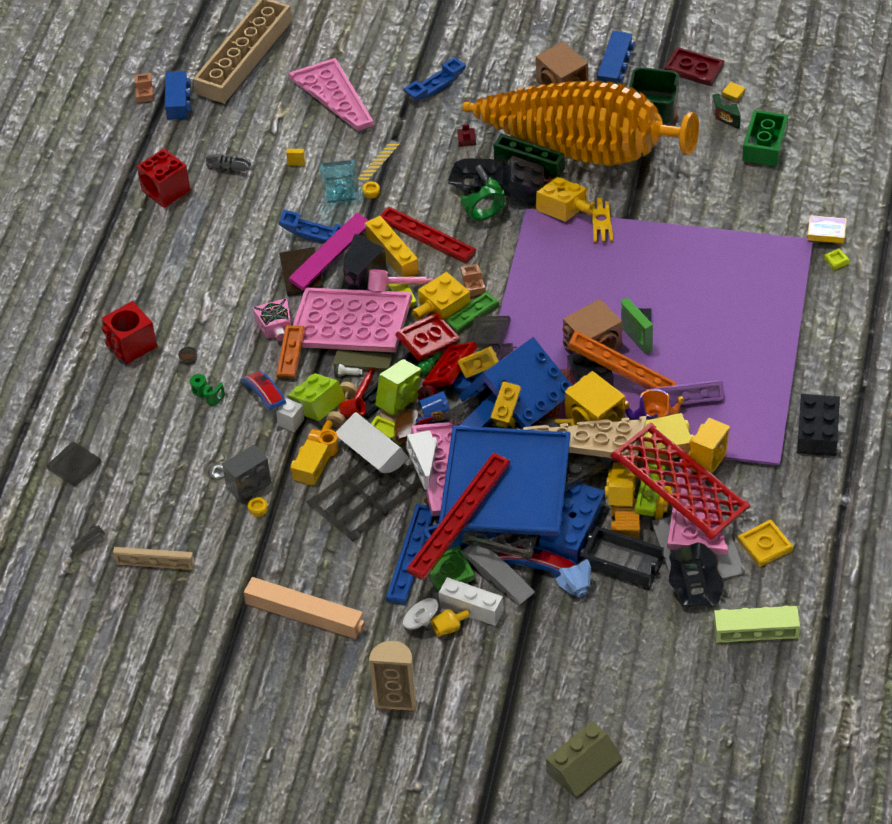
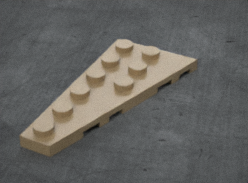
M646 416L639 417V420L621 418V421L611 422L608 419L578 422V425L568 426L567 423L560 424V427L550 428L547 425L523 427V429L571 432L569 453L612 458L610 455L614 450L645 427ZM636 441L633 445L640 446V442ZM626 449L621 454L624 456L629 455V451ZM632 450L634 456L639 455V451Z

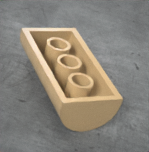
M386 641L378 644L371 651L369 657L375 708L417 711L413 662L410 649L398 641Z

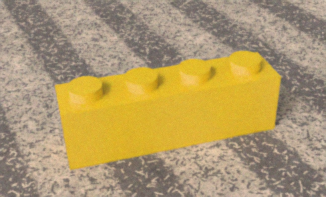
M381 216L365 222L366 238L385 248L386 261L400 277H413L419 274L418 258Z

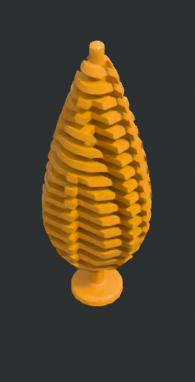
M589 80L585 82L544 84L538 87L530 86L526 91L525 87L518 89L516 94L515 90L506 92V96L505 92L496 94V96L488 95L486 100L479 98L476 103L464 102L462 105L464 112H473L477 119L481 120L482 118V121L487 125L493 124V128L497 130L504 128V133L512 135L517 139L564 153L566 158L571 159L572 157V159L582 162V159L583 162L589 164L594 162L597 165H603L604 163L606 166H614L615 164L621 165L631 161L634 162L642 156L641 153H643L644 157L651 152V148L657 145L661 136L679 138L681 152L684 155H691L696 148L699 137V119L696 113L688 112L684 116L680 127L663 125L658 109L641 92L638 94L631 87L627 89V86L617 83L618 85L613 82L605 83L603 81L593 82Z

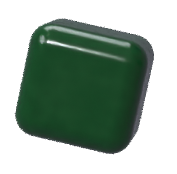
M644 67L634 69L629 87L635 89L638 94L641 92L651 103L653 102L658 109V114L662 118V123L671 122L675 115L679 95V74L671 70Z

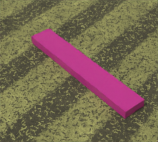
M357 212L289 277V282L300 290H305L351 245L355 234L361 235L366 231L365 222L369 220Z

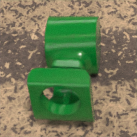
M195 374L190 378L192 393L197 397L204 396L205 401L210 406L217 405L224 398L225 391L222 382L213 390L212 385H207L204 375Z

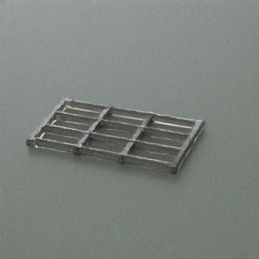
M394 436L390 438L395 444L397 443ZM406 447L402 449L406 455L409 454ZM363 459L345 474H341L336 481L318 495L313 496L306 502L309 507L318 512L354 542L364 531L383 516L386 517L389 514L388 512L411 494H415L423 486L420 478L413 484L405 480L408 475L416 470L413 462L398 474L395 471L387 473L392 479L369 496L362 490L384 473L377 469L359 484L355 485L350 479L370 464L367 460ZM398 483L406 488L383 507L376 502ZM343 484L350 489V491L324 510L318 505ZM356 495L364 500L340 520L332 516L335 511ZM369 506L377 510L375 514L352 532L345 527L347 523Z

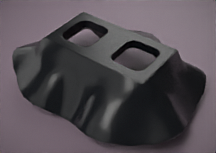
M461 159L453 164L448 184L462 190L481 189L485 185H482V179L475 170L476 166L481 165L488 178L491 177L502 186L504 165L502 162L494 159ZM473 178L475 179L474 184L465 185L464 179Z
M700 542L673 551L669 556L671 562L669 583L678 593L680 603L688 607H715L724 589V581L718 572V558L715 553ZM696 563L699 573L687 575L685 565ZM698 582L702 583L704 592L695 595L691 594L689 585Z

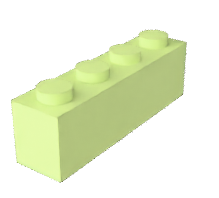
M786 605L782 607L715 610L714 629L716 643L799 638L800 622L797 606Z

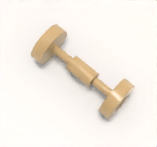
M342 382L340 386L346 400L347 398H354L358 390L357 386L351 382ZM340 404L337 406V412H329L326 421H332V427L340 428L346 422L345 416L340 413Z

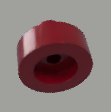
M431 385L423 386L418 390L417 398L422 400L437 394V391Z

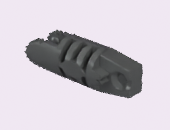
M211 154L206 157V166L218 170L245 172L252 165L249 158Z

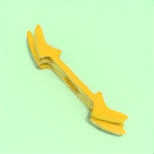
M597 197V209L594 206L592 212L594 243L597 242V230H600L602 242L605 241V230L608 229L609 240L613 242L609 201L605 200V208H603L602 198ZM599 216L606 217V219L602 221L597 220L596 218Z

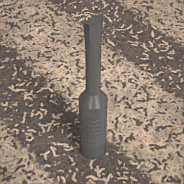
M481 165L476 166V172L487 184L488 175Z

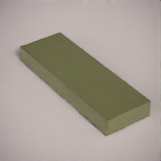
M337 350L333 365L335 367L337 364H341L349 368H359L362 371L373 369L375 372H384L391 367L392 355Z

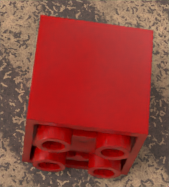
M165 148L137 165L142 192L163 208L191 190L186 164Z
M133 301L101 318L103 324L101 329L106 337L104 339L106 346L109 349L112 348L116 357L119 360L122 359L125 364L158 347L153 322Z

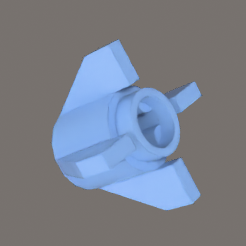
M588 559L570 568L559 569L561 575L556 580L561 588L571 595H577V597L588 593L591 587V565Z

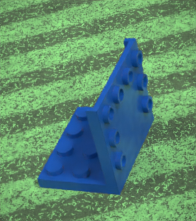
M532 337L482 373L458 397L462 402L468 398L473 400L480 392L488 388L498 397L502 382L505 381L519 385L521 391L512 417L523 429V427L531 426L565 400V391L572 384L537 340Z

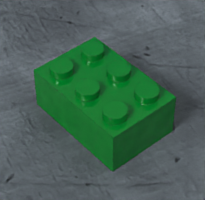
M754 110L743 144L742 161L778 166L788 130L789 115Z

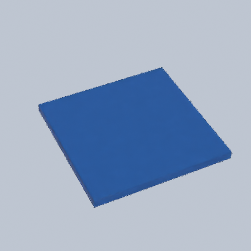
M453 426L439 524L494 452L510 460L511 465L462 530L560 536L571 432Z

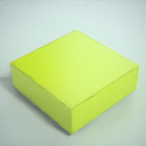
M840 248L824 255V260L833 271L849 265L850 260Z

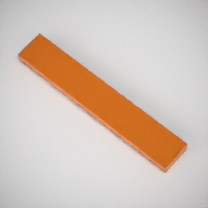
M576 330L567 348L646 389L676 386L677 384L671 379Z

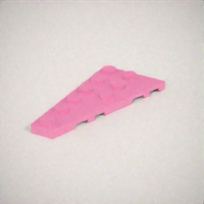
M336 58L288 73L292 81L357 131L374 126L373 119Z
M679 467L678 473H683L681 467ZM686 468L688 474L697 475L696 472ZM677 477L678 483L686 484L684 478ZM689 479L691 485L699 486L697 480ZM702 481V485L707 487L706 482ZM678 488L680 494L688 495L686 489ZM691 490L692 495L701 497L698 490ZM704 491L705 497L710 498V492ZM687 499L679 500L685 507L690 506ZM693 500L696 507L703 508L702 502ZM706 502L709 509H715L713 503ZM673 507L667 549L676 550L700 542L705 544L715 554L728 555V547L724 541L723 531L711 541L705 536L704 532ZM695 511V515L699 519H705L703 512ZM708 513L710 519L718 520L716 514ZM710 525V528L713 530L718 527V525Z

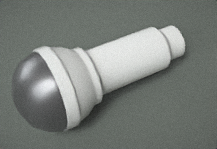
M337 364L333 369L334 374L338 377L362 375V369L349 368L341 364Z

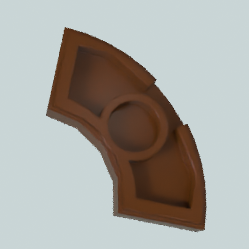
M415 408L404 411L395 421L394 437L398 443L407 441V435L412 434V426L417 425L416 419L422 417Z

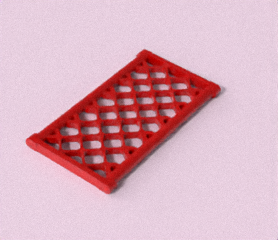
M652 422L647 424L646 427L610 455V457L615 461H619L704 532L705 536L711 541L737 517L750 508V503L741 499L660 432ZM649 432L652 434V437H644V435ZM636 441L640 442V446H634L633 444ZM643 441L651 442L653 448L645 447ZM661 442L667 449H658L656 443ZM627 449L629 451V455L624 456L623 454H621ZM632 450L640 451L642 457L634 456ZM645 452L653 453L655 459L648 458ZM658 454L667 455L668 461L661 460ZM677 455L682 459V462H674L671 456ZM633 462H643L644 468L639 469ZM648 463L656 464L657 469H650ZM660 464L668 465L670 471L662 470ZM673 466L681 467L683 473L675 472ZM686 468H693L697 475L688 474ZM649 473L657 474L659 480L654 481L648 476ZM663 475L670 476L673 482L664 481ZM676 477L684 478L686 484L678 483ZM689 479L697 480L699 486L691 485ZM707 480L710 482L712 488L704 487L702 481ZM664 486L673 487L675 493L669 494L663 489ZM678 488L686 489L688 495L680 494ZM691 490H698L701 497L692 495ZM704 491L711 492L714 499L705 497ZM722 492L728 497L727 500L719 499L717 493ZM687 499L690 506L685 507L679 500ZM693 500L702 502L703 508L696 507ZM706 502L714 503L716 509H709ZM719 504L727 505L729 511L721 510ZM732 506H739L740 508L734 512ZM695 511L703 512L705 519H699L695 515ZM708 513L716 514L718 520L710 519ZM722 515L729 516V518L723 521ZM714 524L718 525V527L713 530L710 528V525Z

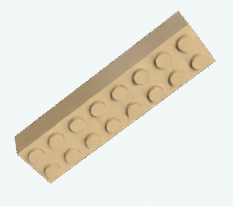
M258 0L193 78L195 94L225 104L292 22L290 5L274 0Z

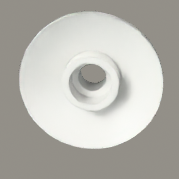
M427 598L415 604L404 617L403 625L405 628L412 630L429 624L430 619L438 609V602L434 598Z

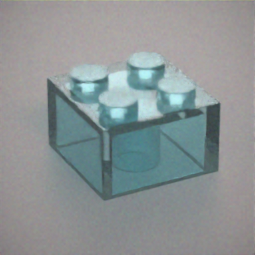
M355 159L319 164L324 204L359 200Z

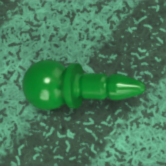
M442 351L418 363L417 367L421 369V375H428L431 372Z

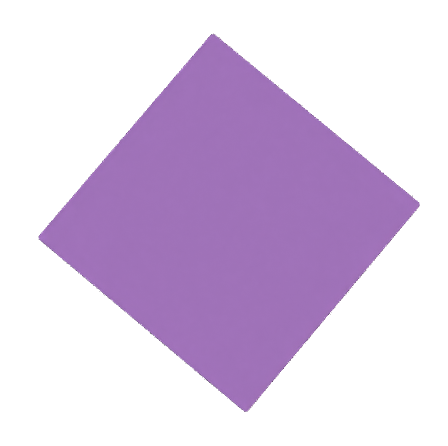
M526 209L492 342V348L497 354L498 361L534 337L571 383L567 371V355L573 353L567 350L562 342L563 318L601 299L621 319V300L629 298L637 308L652 309L653 350L644 354L622 329V347L615 351L677 383L676 385L723 381L724 400L681 405L679 413H682L684 420H688L690 435H696L700 425L705 424L708 418L714 419L730 426L727 455L724 459L779 465L781 462L813 241L800 237L610 217L613 242H610L608 229H606L605 241L602 242L600 230H597V242L594 243L592 215L575 214L565 222L539 212L536 209ZM599 216L596 219L602 221L605 220L606 217ZM612 371L614 388L625 395V401L630 403L631 410L638 409L640 395L646 388ZM490 388L480 392L477 407L492 393ZM565 400L531 426L547 425L552 428L556 427L555 419H568L565 417ZM494 421L489 424L490 428H499ZM517 422L515 423L514 429H522Z

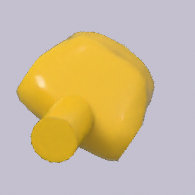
M447 609L441 614L432 617L430 623L436 635L441 637L458 631L461 626L460 621L469 618L470 614L468 610L455 614L451 609Z

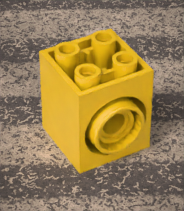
M592 371L565 391V417L575 419L576 425H578V422L608 419L611 422L621 421V418H625V395Z

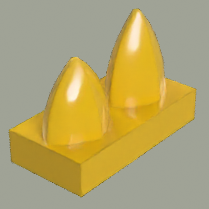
M491 346L466 356L457 362L465 378L488 370L499 361L496 357V352H494Z

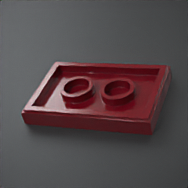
M677 47L665 65L664 70L675 71L681 78L712 86L724 66V60Z

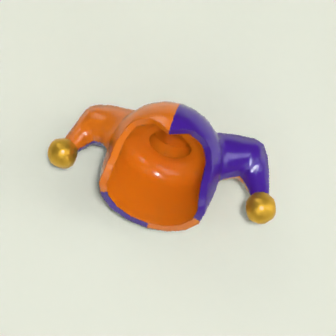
M655 389L646 390L640 395L638 409L631 410L630 403L625 401V413L629 420H639L641 416H646V420L679 414L681 404L685 400L682 396H678L676 398L677 402L670 406V398L667 392Z

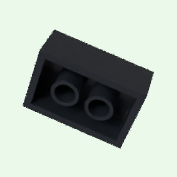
M801 394L797 453L836 456L840 396Z

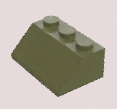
M591 721L546 758V773L577 799L622 761V757L608 734Z

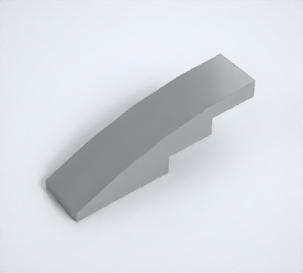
M477 539L462 550L461 553L486 581L489 582L491 580L503 594L506 592L518 606L535 593L507 563Z

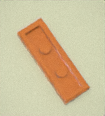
M286 325L276 373L277 378L296 379L305 333L304 326Z

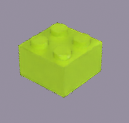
M402 359L379 375L375 405L394 415L415 402L418 397L421 369Z
M316 373L310 375L306 381L296 386L288 394L290 400L303 405L304 416L318 421L346 400L338 380Z

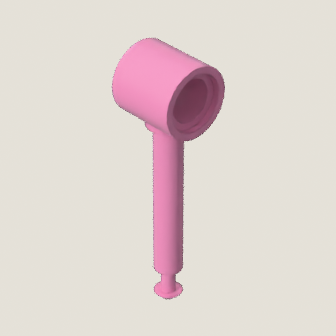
M373 269L369 270L368 289L372 291H386L388 284H426V282H431L434 279L432 277L431 279H426V277H388L387 271Z

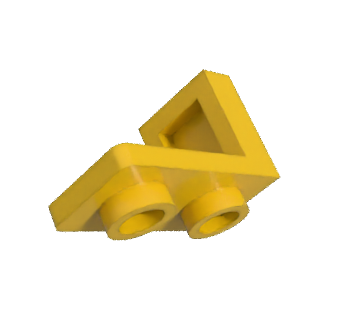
M505 381L502 382L490 417L499 428L507 429L509 427L514 429L516 421L512 415L521 391L519 385Z

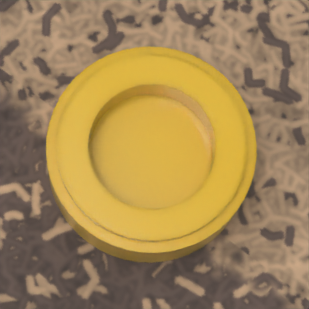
M376 182L365 183L362 186L363 196L370 199L376 198L380 194L379 184Z
M261 497L251 499L248 503L250 515L254 517L265 515L268 511L267 501Z

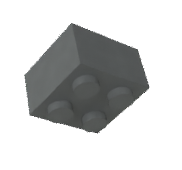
M255 445L250 446L222 463L226 488L239 502L251 497L252 494L272 483L268 458Z

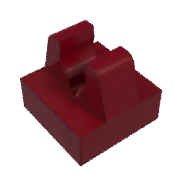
M464 124L462 129H457L459 146L476 145L475 128H469V124Z

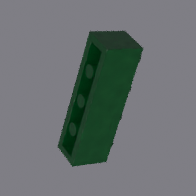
M500 134L493 144L494 160L507 164L510 157L515 156L544 166V176L552 179L560 177L565 170L564 153L504 134Z

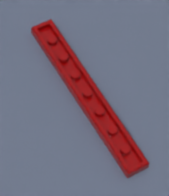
M493 452L407 567V573L425 581L511 465L510 460Z

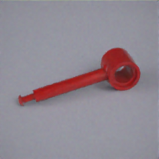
M368 369V373H366L354 398L340 403V413L345 416L346 420L355 412L360 416L365 415L366 405L362 397L373 377L372 375L375 373L373 369Z

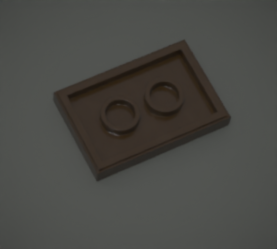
M315 247L279 253L287 296L304 293V290H300L289 282V277L316 252ZM321 275L307 288H323Z

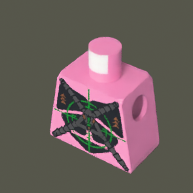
M287 298L253 307L255 322L265 337L268 339L276 337L277 341H283L286 325H291Z

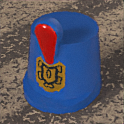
M444 391L419 400L423 417L416 419L417 425L442 421L453 422Z

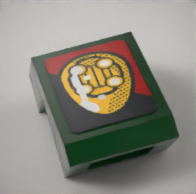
M713 94L712 109L715 118L736 129L740 128L741 115L737 104L723 105L720 94Z

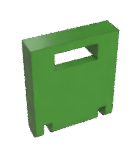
M629 298L622 299V329L644 354L652 351L653 324Z

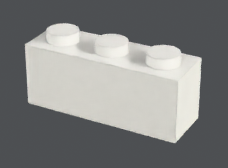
M448 577L439 591L440 607L451 609L456 613L468 610L470 618L496 626L504 611L503 596Z

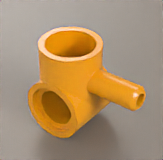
M327 420L321 431L317 429L310 431L308 440L328 445L330 456H334L339 451L338 437L335 431L330 430L333 426L332 421Z

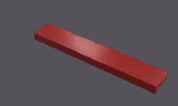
M390 206L380 215L391 228L464 264L476 254L475 248Z

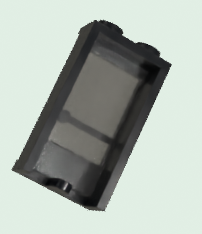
M596 526L593 533H589L587 545L585 548L582 547L579 559H581V562L588 559L592 570L644 586V589L649 590L664 560V548Z

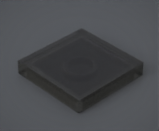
M475 316L466 343L475 342L478 346L477 348H488L491 346L492 348H501L511 322L510 317Z
M72 441L46 466L49 471L76 487L102 462L101 458Z

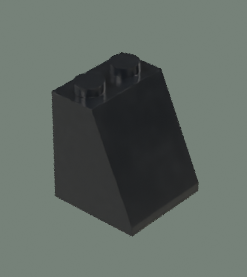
M355 234L343 267L345 287L348 290H369V270L387 271L385 248Z

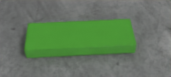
M485 292L447 318L445 322L456 334H459L498 307L499 301Z

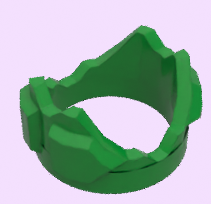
M489 177L487 184L477 194L472 193L470 196H460V203L468 217L478 221L485 220L494 216L502 209L505 204V193L499 183ZM494 195L490 209L475 207L482 199Z

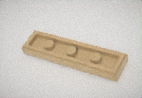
M114 547L113 550L116 565L194 570L195 566L193 552Z

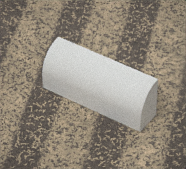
M356 412L336 431L338 438L382 473L395 471L409 458L397 444Z

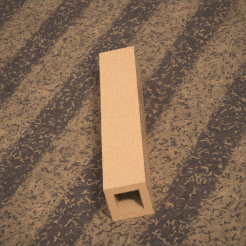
M255 577L251 578L243 592L247 605L356 639L365 628L366 622L361 611Z

